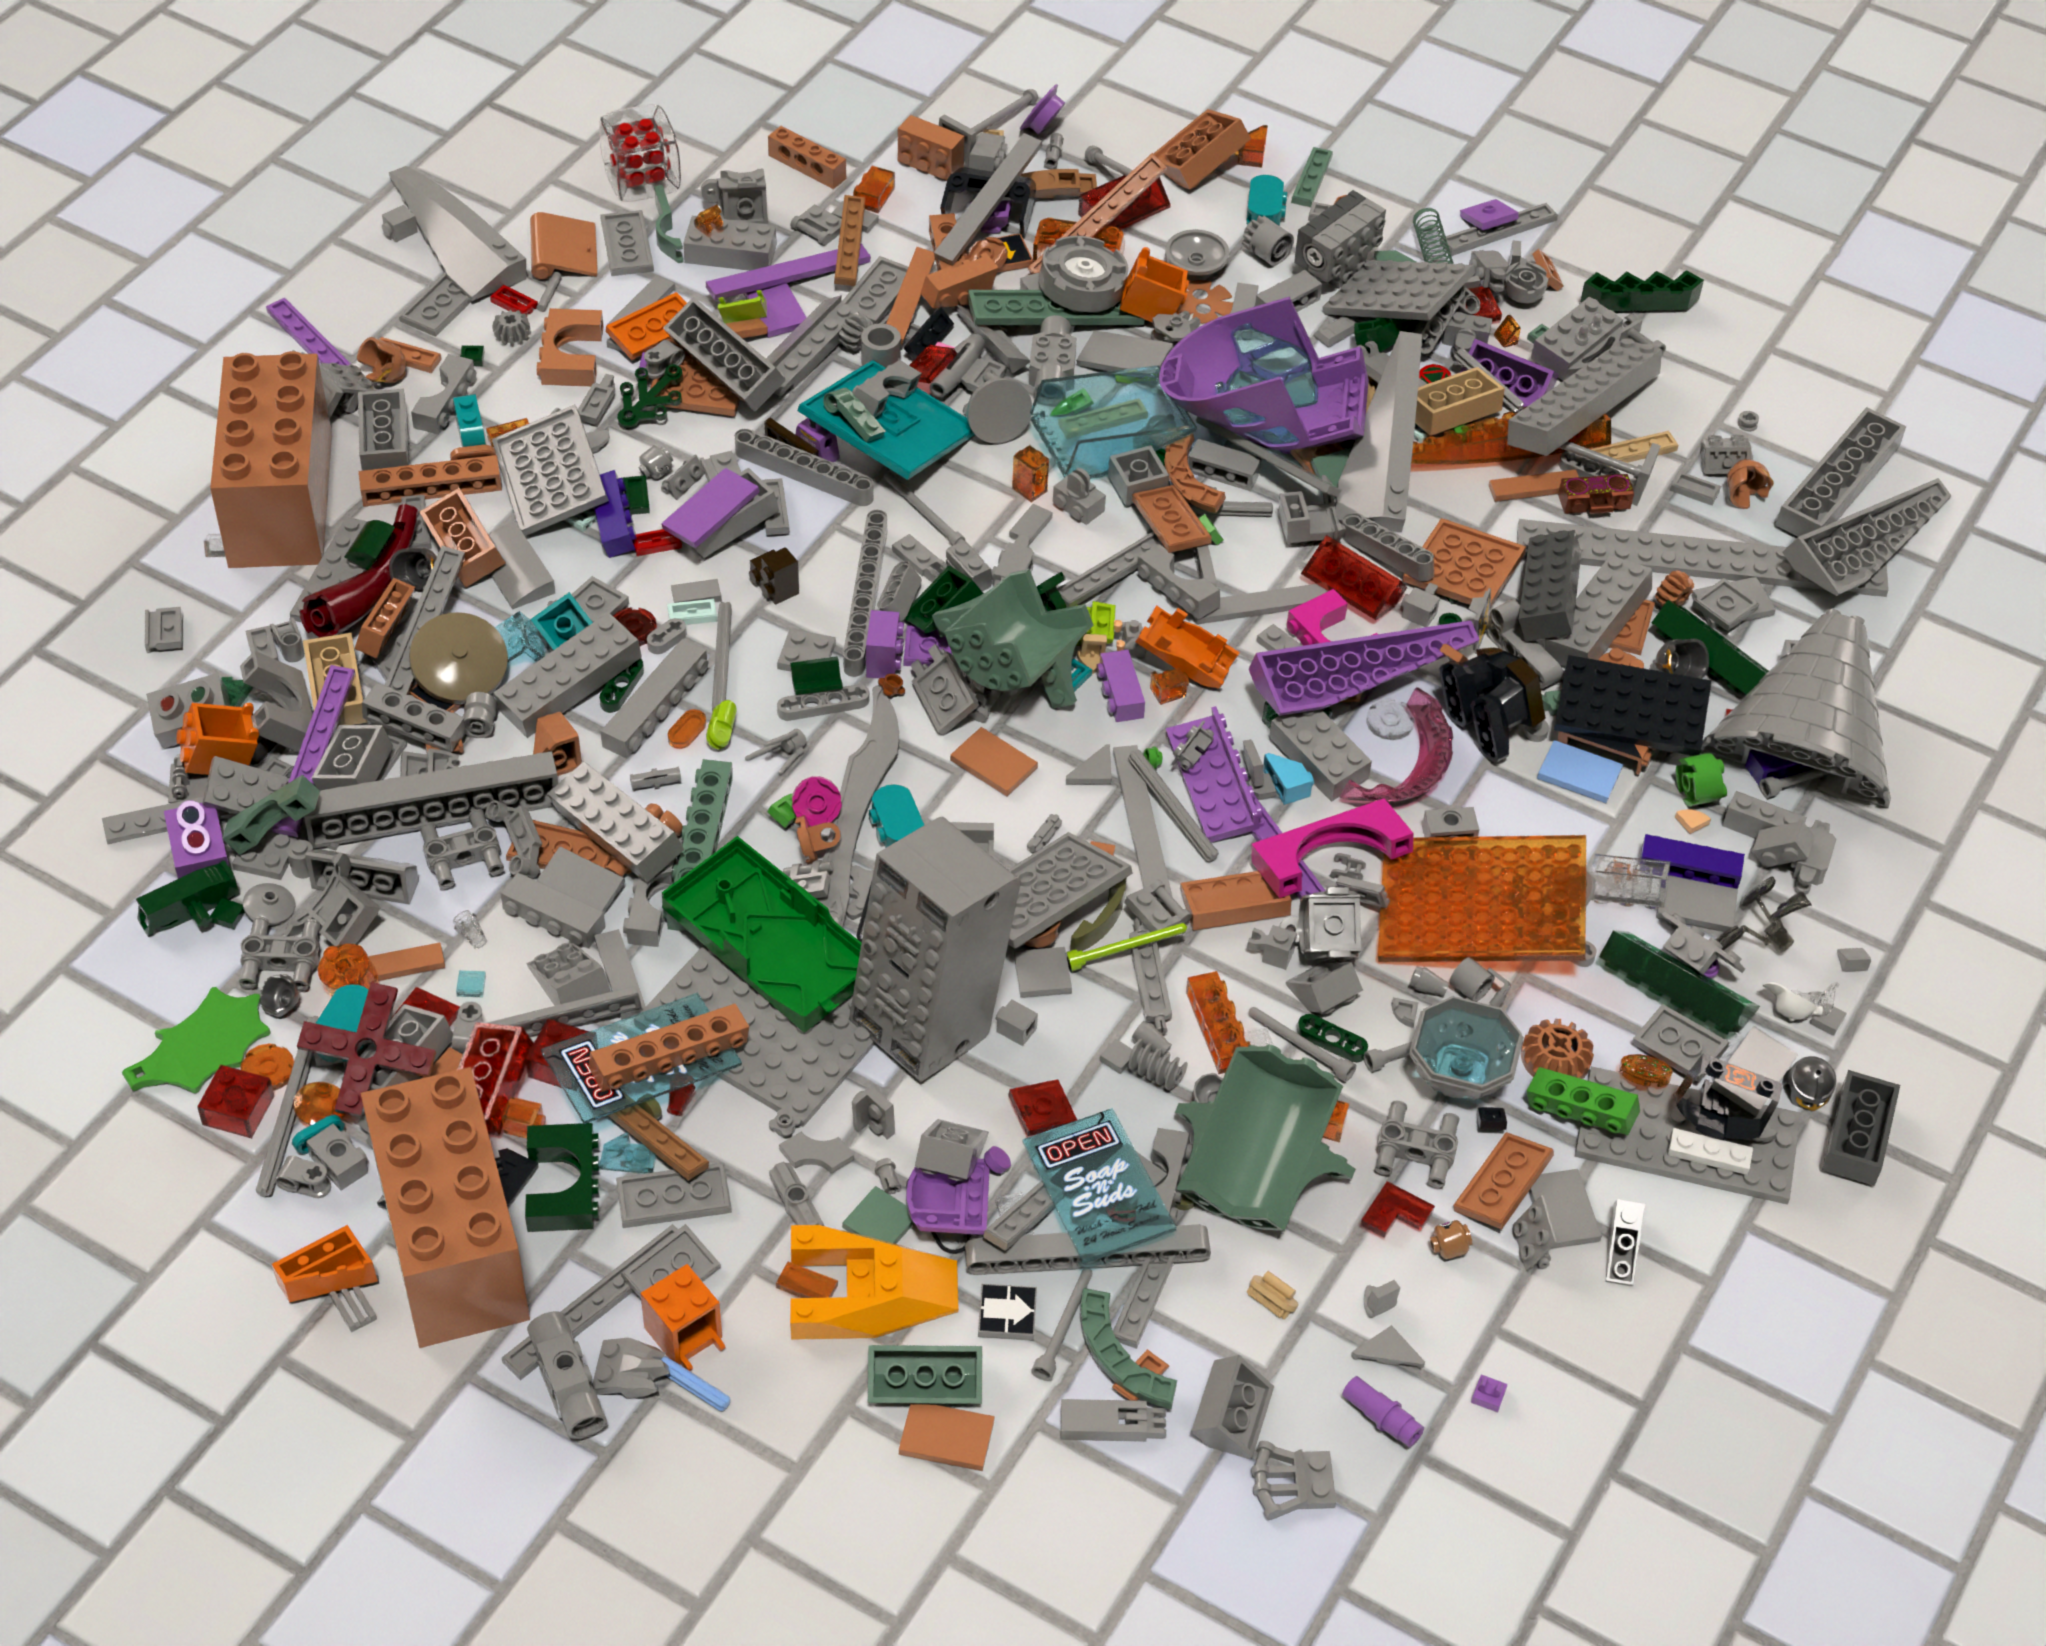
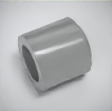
M880 323L870 325L863 330L861 334L862 366L874 360L887 368L888 365L901 360V336L895 327Z

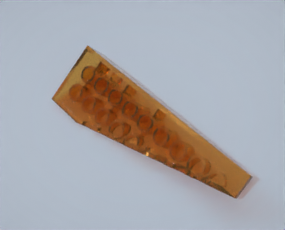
M1510 411L1504 413L1501 419L1491 417L1461 426L1463 432L1460 433L1448 430L1444 432V436L1439 438L1429 436L1424 438L1423 443L1413 441L1411 463L1474 464L1528 459L1545 455L1507 444L1508 421L1516 415V413ZM1605 413L1568 441L1585 448L1610 445L1611 419ZM1557 448L1549 455L1559 454L1567 450Z

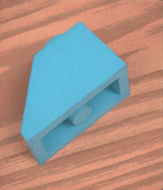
M1271 753L1265 754L1263 772L1270 774L1277 791L1276 793L1284 805L1311 796L1314 779L1312 774L1306 771L1302 763Z

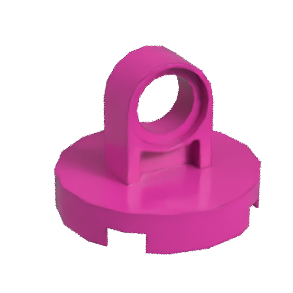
M821 776L809 777L802 780L795 787L792 794V807L796 817L805 815L810 826L832 822L838 816L842 807L841 795L837 786L831 780Z

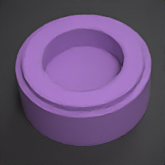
M997 1146L991 1147L984 1154L987 1166L995 1173L1002 1174L1011 1166L1009 1156Z

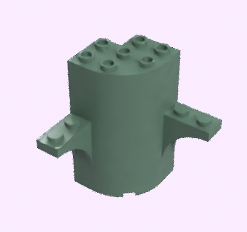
M1030 569L1009 573L986 593L958 606L937 611L932 615L940 637L946 636L959 668L978 684L993 690L1006 691L1029 687L1041 677L1053 708L1073 705L1077 701L1071 677L1072 656L1077 642L1094 626L1086 604L1046 612Z
M1274 1045L1236 1047L1214 1101H1208L1207 1103L1195 1101L1178 1103L1175 1110L1177 1115L1193 1126L1194 1131L1193 1149L1176 1190L1199 1206L1222 1218L1228 1216L1238 1220V1224L1256 1229L1285 1231L1299 1195L1311 1180L1322 1174L1330 1175L1333 1178L1352 1179L1356 1170L1347 1163L1345 1157L1334 1154L1329 1150L1330 1147L1327 1144L1321 1142L1343 1085L1335 1080L1333 1074L1318 1068L1317 1063L1312 1059L1304 1057L1301 1060H1293L1287 1058Z

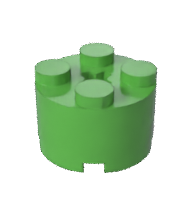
M1705 753L1678 760L1681 762V765L1676 766V782L1679 792L1684 791L1687 797L1683 799L1687 806L1691 807L1719 801L1727 796V788L1723 783L1722 777L1724 764L1721 759L1716 760L1711 753Z

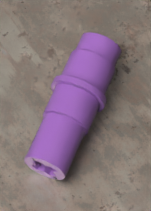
M1358 1376L1352 1378L1345 1386L1342 1396L1376 1423V1427L1380 1431L1385 1430L1396 1440H1400L1408 1447L1413 1446L1423 1434L1424 1426L1402 1409V1405L1398 1401L1393 1402Z

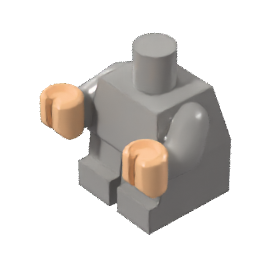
M1131 620L1130 622L1114 621L1115 632L1123 631V636H1120V639L1116 641L1117 651L1129 650L1131 658L1145 657L1146 649L1135 642L1143 629L1142 624L1137 620Z

